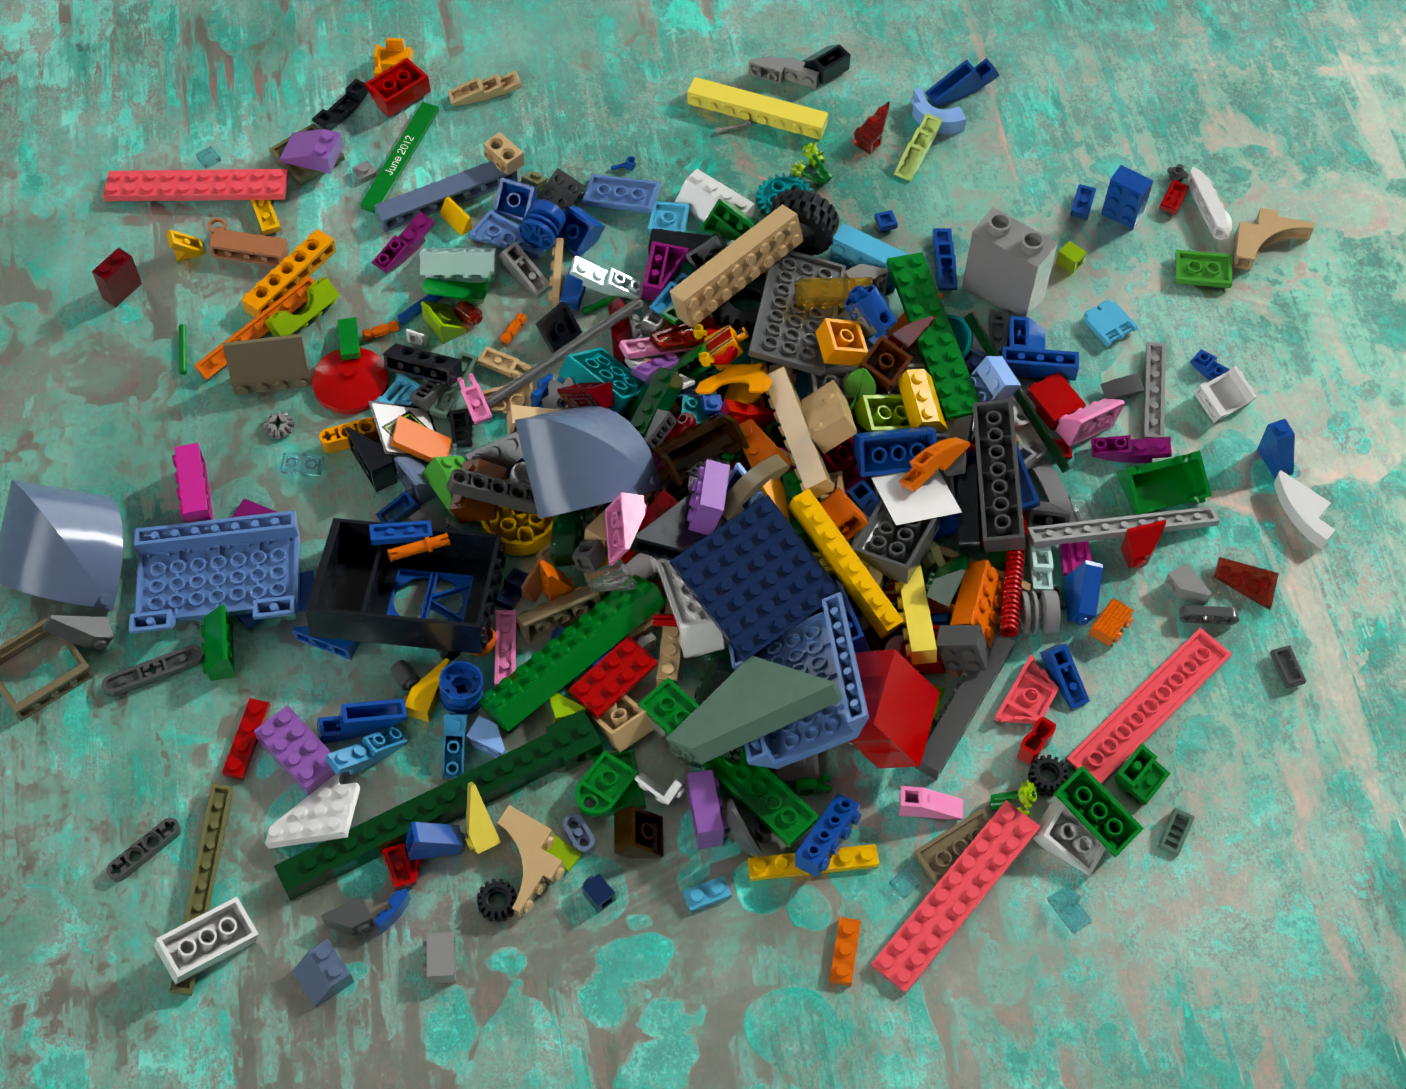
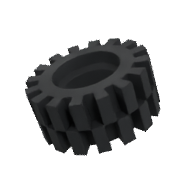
M1042 755L1040 759L1037 757L1029 769V782L1034 783V787L1037 788L1036 793L1041 791L1042 796L1045 793H1048V796H1052L1057 788L1068 778L1067 766L1063 767L1064 762L1062 760L1058 762V757L1056 756L1054 759H1051L1052 755H1048L1047 758ZM1044 769L1051 770L1055 773L1056 779L1052 782L1044 781L1040 777V772Z
M492 879V883L489 884L487 881L485 887H480V893H477V904L484 918L487 917L488 921L491 922L492 919H495V922H499V919L506 921L507 916L509 918L513 916L512 912L514 910L512 907L517 896L514 887L510 886L509 882L506 881L504 883L503 879H499V882H496L495 879ZM499 893L504 895L506 901L503 906L494 908L489 904V899L493 894Z

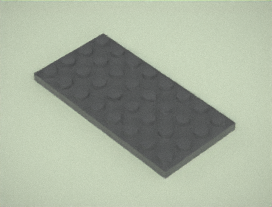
M790 251L786 256L773 264L768 269L748 356L823 376L826 364L824 363L815 332L825 318H836L846 265L796 251Z

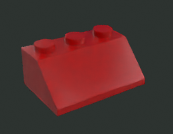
M405 58L365 83V87L377 107L388 117L431 92L428 76L408 58Z

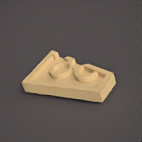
M532 380L528 381L527 385L521 386V389L519 387V390L513 391V394L511 392V395L505 396V399L503 397V400L497 401L498 404H493L491 407L488 406L490 412L508 414L510 405L531 407L530 396L534 391ZM503 386L482 390V393L487 398L503 388Z

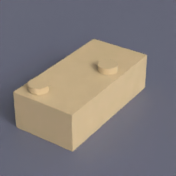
M834 380L801 400L810 436L823 454L857 433L847 398Z

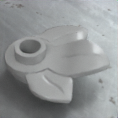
M568 377L563 384L550 380L548 385L549 395L541 399L543 405L550 409H569L568 404L566 407H563L565 401L558 394L557 389L575 384L573 379Z

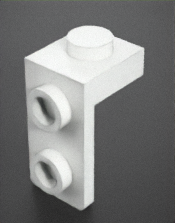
M640 773L635 778L640 788L650 791L659 802L666 803L667 805L673 802L676 797L679 799L686 790L684 785L687 780L682 776L675 779L668 791L644 773Z

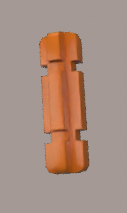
M521 312L518 313L505 329L506 332L501 334L500 341L504 344H509L522 327L521 325L527 321V316Z
M394 320L389 322V324L384 323L372 327L371 330L369 328L362 331L364 340L368 341L372 337L377 338L390 334V331L392 333L398 331L399 325Z

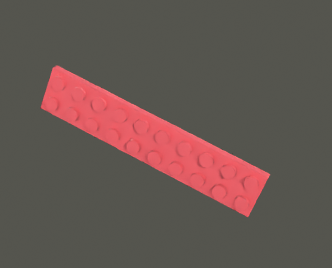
M288 169L109 171L103 199L104 202L285 200L289 171Z
M1199 628L1066 758V762L1075 770L1083 765L1103 784L1127 761L1139 744H1144L1231 657L1232 653L1203 629Z
M1006 800L874 959L871 966L906 994L1029 844L1041 826Z

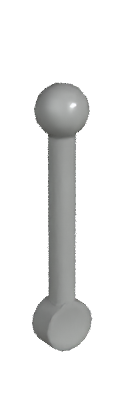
M746 120L744 123L725 128L718 127L716 128V133L721 134L723 131L744 126L750 127L751 121Z

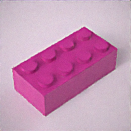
M199 443L174 447L175 455H172L174 467L177 469L174 475L176 483L179 485V488L176 490L178 499L181 500L179 512L180 516L183 517V522L214 520L206 462Z

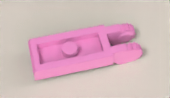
M470 373L468 378L472 386L466 388L461 377L457 378L473 423L478 425L493 419L479 383L476 382L473 373Z

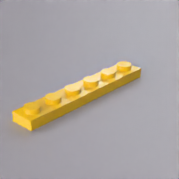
M876 844L840 848L838 854L831 857L827 870L822 871L820 874L879 867ZM795 853L747 859L750 881L811 875L795 867Z

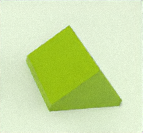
M430 301L421 302L423 319L442 344L468 330L448 304Z

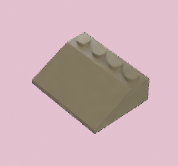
M302 334L223 343L231 385L235 395L312 386L310 364Z

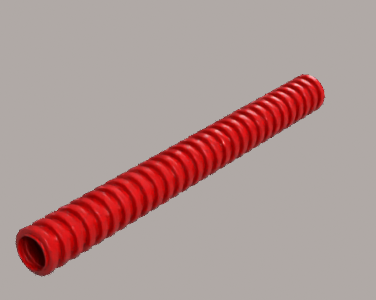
M1028 510L1023 511L1025 541L1028 521ZM1025 549L1008 550L1006 555L999 629L1000 634L1004 637L1010 638L1018 634Z

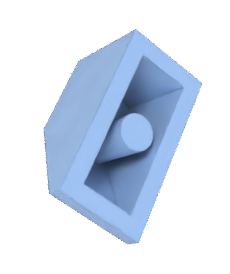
M478 716L466 735L468 745L494 758L505 754L496 722L489 717Z

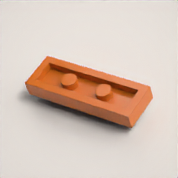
M839 917L830 983L852 985L861 920Z

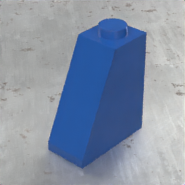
M1286 419L1268 424L1257 448L1274 479H1276L1280 470L1288 475L1294 473L1295 433Z
M1085 560L1063 578L1067 619L1069 622L1085 625L1096 617L1103 564Z
M411 822L405 840L409 861L460 854L466 842L465 835L461 833L459 825Z

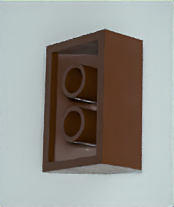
M482 459L463 461L461 467L464 470L506 480L508 474L507 468ZM453 494L449 507L451 513L460 523L495 519L498 505Z

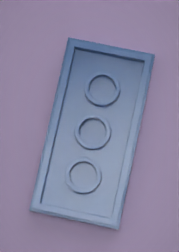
M592 174L583 196L582 204L584 206L652 213L661 183Z

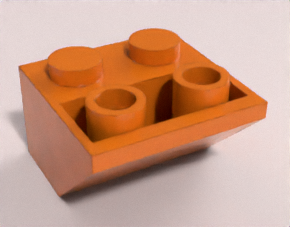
M839 487L820 502L846 541L868 525L864 513Z

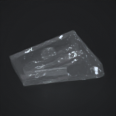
M621 559L613 566L608 564L598 568L596 572L584 574L585 581L592 592L637 588L635 580Z

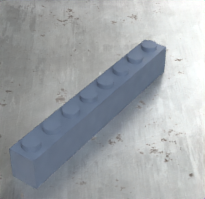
M492 161L483 163L374 205L376 217L384 232L410 223L420 211L427 216L441 211L446 197H450L456 204H460L497 190L501 177L518 181L517 170L508 176L503 171H500Z

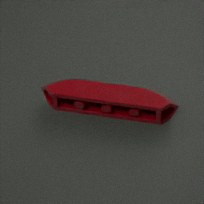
M616 296L608 304L609 316L627 305V303ZM626 316L624 320L622 318V321L620 319V322L618 321L615 326H611L610 330L613 357L628 367L625 363V356L619 348L620 341L631 339L629 316Z

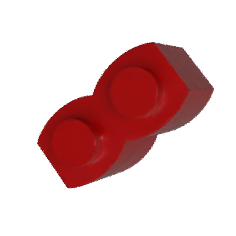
M1044 716L1039 718L1035 722L1032 731L1023 738L1017 758L1029 766L1032 762L1034 763V760L1040 757L1042 750L1051 743L1056 724Z

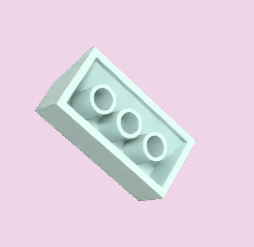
M423 248L419 253L420 275H425V278H436V275H444V278H454L455 275H462V278H472L473 275H481V278H488L490 271L491 277L496 273L497 248Z

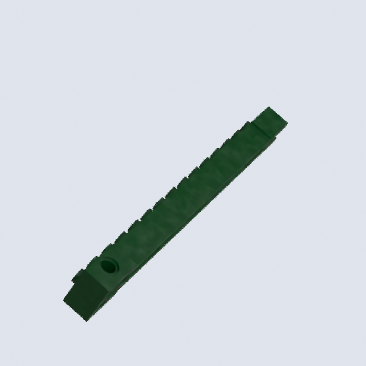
M583 709L546 727V734L351 828L347 838L326 840L313 849L309 848L274 865V868L291 901L325 884L326 881L332 878H338L382 856V849L406 843L405 840L411 822L448 824L466 815L468 783L473 782L476 785L482 801L486 805L562 767L567 772L591 760L592 756L601 755L603 743Z

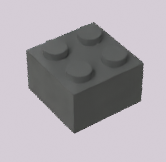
M940 625L936 647L945 670H986L989 647L981 625Z

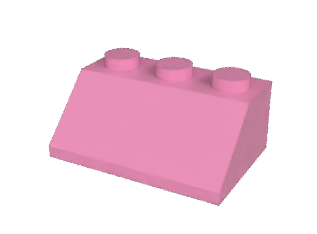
M1105 398L1098 402L1094 401L1085 408H1079L1070 415L1062 416L1059 419L1056 432L1071 447L1113 427L1125 402L1123 400Z

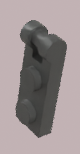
M990 309L988 337L993 342L995 348H997L998 354L1001 355L1002 346L1007 347L1009 311L996 312V310Z

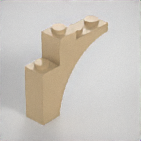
M1260 208L1256 224L1248 222L1239 223L1235 238L1232 267L1251 270L1256 256L1273 243L1287 239L1310 240L1315 223L1278 217L1277 210Z
M509 805L497 824L516 843L521 855L523 866L522 884L512 909L515 914L523 918L526 913L528 914L534 906L533 901L536 896L541 895L546 887L545 882L547 881L554 885L557 880L559 881L563 877L565 865L562 860L546 851L555 842L553 830Z

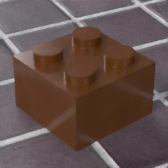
M881 335L857 369H867L873 377L876 387L888 394L913 357Z

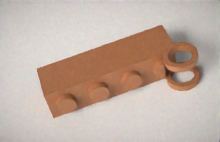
M213 218L207 224L211 237L209 248L212 257L277 267L289 254L290 250L287 239L230 231L226 229V222L222 218ZM215 222L223 224L222 227L211 228V225Z

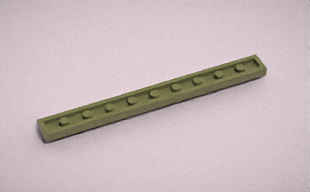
M216 783L211 785L183 924L209 911L233 786ZM196 974L176 985L172 979L169 993L192 996Z

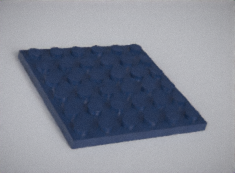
M769 495L670 561L671 566L743 662L823 607L821 599L839 592L842 593Z

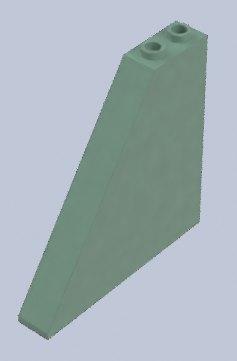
M751 656L695 709L666 740L670 745V751L675 756H682L690 762L694 761L703 764L841 701L843 697L833 681Z

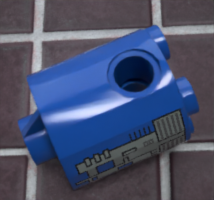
M875 285L856 286L849 292L848 298L843 303V307L852 321H859L865 340L873 336L875 338L883 336L886 333V328L897 323V319Z

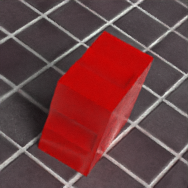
M896 649L855 653L869 719L858 738L848 742L854 744L878 769L919 767L940 692Z

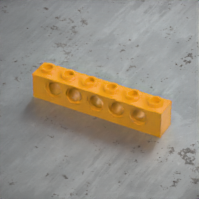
M319 229L310 234L302 244L298 245L289 256L285 257L277 267L272 269L264 279L260 280L251 291L243 296L241 301L244 311L253 317H257L315 272L337 251L334 239Z

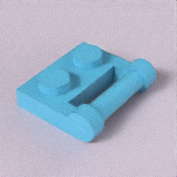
M398 374L395 382L375 401L414 406L409 396L422 385L403 374ZM402 385V389L395 395V397L391 401H389L393 394Z

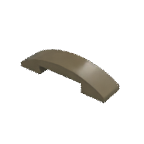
M776 454L760 462L744 474L726 494L722 514L725 519L730 521L745 510L742 505L771 478L774 481L779 479L790 468L788 464Z

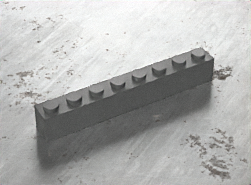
M995 631L992 647L989 648L986 670H965L962 676L964 678L962 684L957 683L953 691V699L947 700L943 708L945 710L943 716L938 715L933 725L935 727L934 731H929L921 764L919 767H915L916 769L936 780L938 779L1012 653L1015 645L1014 640L1004 637Z

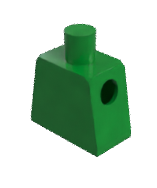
M705 342L685 353L673 369L677 370L678 374L693 378L711 367L712 363L710 366L704 367L699 361V354L707 352Z

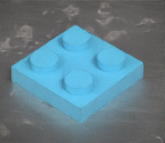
M656 201L650 216L648 234H651L652 228L685 232L690 204Z

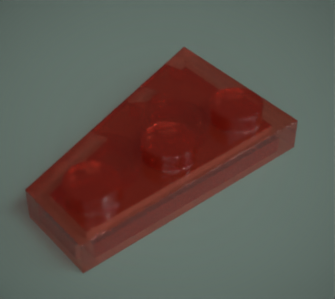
M1219 557L1214 578L1270 610L1279 573Z

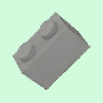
M454 932L427 934V941L423 942V955H427V963H423V976H427L429 984L456 982V942Z

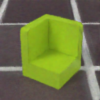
M1068 241L1058 251L1056 263L1074 274L1084 264L1087 252L1073 242Z

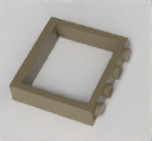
M49 617L40 620L39 623L31 628L23 630L21 634L13 639L5 641L0 646V665L49 636L50 633L42 629V626ZM61 638L79 665L20 702H15L0 679V691L20 721L25 720L94 677L91 668L72 642Z

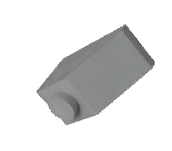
M1188 563L1168 573L1164 582L1168 592L1172 593L1177 599L1205 605L1212 595Z

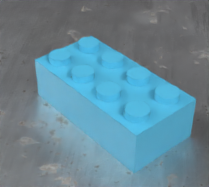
M843 223L833 236L830 261L846 265V269H850L858 264L885 268L888 270L886 289L895 292L896 288L886 264L887 258L908 254Z

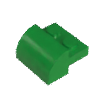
M1141 743L1116 773L1114 779L1123 793L1129 792L1141 804L1146 805L1171 773L1156 761L1158 757Z

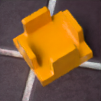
M386 38V47H380L379 44H376L373 56L375 63L374 77L405 58L413 62L414 50L411 49V46L405 48L404 41L401 38Z

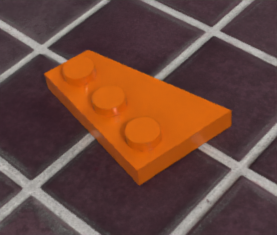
M752 419L739 424L750 447L748 449L743 448L751 469L776 454L789 467L793 465Z

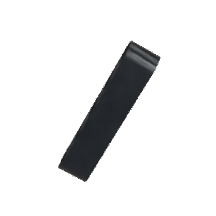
M970 462L966 465L965 473L957 475L958 506L962 513H958L960 551L981 550L977 462Z

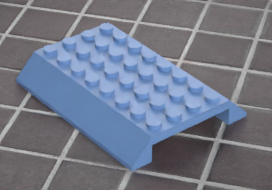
M295 510L135 529L134 546L139 555L135 614H130V634L172 629L177 622L204 619L207 614L222 604H225L229 616L253 613L254 620L295 615L300 608V535Z
M841 592L821 599L823 612L805 619L754 656L833 681L843 699L745 744L746 758L749 765L774 769L782 768L858 738L869 719ZM728 642L732 668L736 670L744 662Z

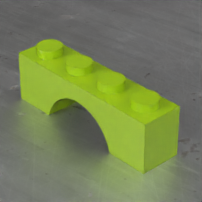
M328 277L319 278L306 288L308 300L305 308L300 313L292 315L286 311H277L264 321L274 337L294 335L297 329L301 330L308 325L307 321L311 318L315 319L322 314L321 310L325 307H331L336 303L335 299L340 295Z

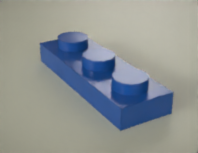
M431 520L369 525L371 545L411 543L424 540V537L427 536L429 538L433 537Z

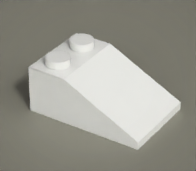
M1061 801L1051 803L1038 823L1041 828L1033 837V840L1046 851L1087 875H1091L1106 848Z

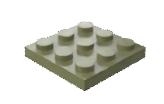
M312 123L299 132L318 130L319 128ZM288 137L269 148V151L284 169H288L290 176L301 186L323 172L280 162L279 159L290 139ZM342 152L340 153L335 165L345 160L344 154Z

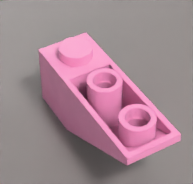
M901 786L898 816L963 820V799L923 787Z

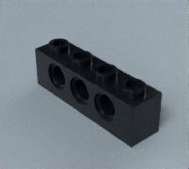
M396 343L383 353L384 368L387 371L447 386H452L457 381V378L462 377V361L458 358Z

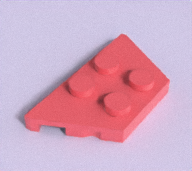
M1032 655L1029 656L995 715L994 720L996 722L1035 724L1039 718L1045 716L1059 691L1058 686L1049 679L1044 669H1040Z

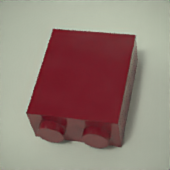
M119 247L92 271L102 299L114 307L122 303L142 284L133 257Z

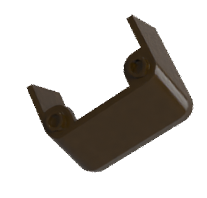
M721 412L666 440L653 450L671 480L680 486L688 478L687 471L699 461L705 462L706 459H710L721 452L734 454L740 450V447L745 449L750 447L737 420Z

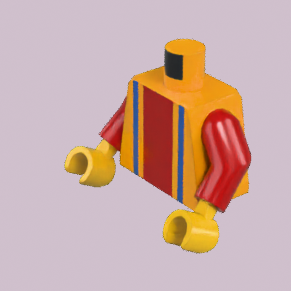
M696 324L693 327V334L696 339L707 336L704 338L707 352L699 354L701 365L708 367L712 363L719 371H722L743 353L742 341L749 337L744 327L737 331L729 325L721 329L708 328L707 330H704L701 324Z

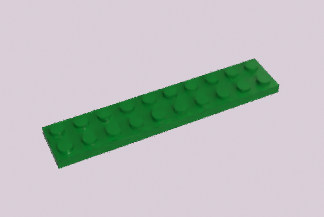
M923 252L887 258L886 264L908 323L910 324L930 316L937 318L916 341L926 371L932 377L945 421L973 415L972 403L980 402Z
M669 677L638 703V706L647 712L648 717L668 735L699 707ZM743 745L741 760L737 767L727 765L723 761L722 755L700 764L706 771L713 770V776L718 777L719 783L789 848L820 818L812 808L767 767L749 765Z

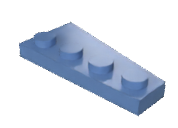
M491 210L468 234L469 239L504 249L516 241L526 255L539 259L547 250L535 248L526 243L518 232L519 225Z

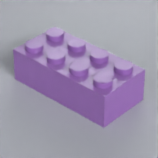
M288 705L254 730L258 742L307 796L335 775V772L325 761L327 754L332 752Z

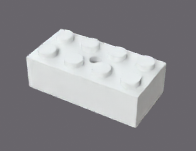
M235 897L156 938L154 947L176 985L255 943L259 934L238 897Z

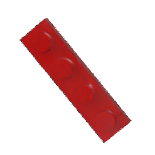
M249 698L224 765L223 776L244 781L258 742L254 730L265 722L271 707L270 702Z

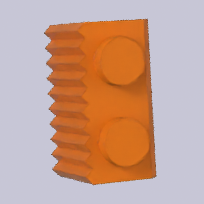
M1112 598L1092 625L1089 635L1108 647H1111L1113 642L1117 644L1123 635L1121 631L1124 628L1128 629L1134 620L1131 617L1133 609Z

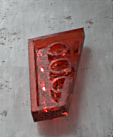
M709 315L698 323L703 326L704 330L708 328L721 329ZM682 323L651 334L649 341L660 352L695 348L705 342L704 338L707 336L696 339L693 334V327L691 328L686 323Z

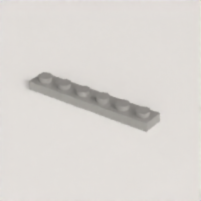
M1147 342L1143 438L1164 437L1166 344Z

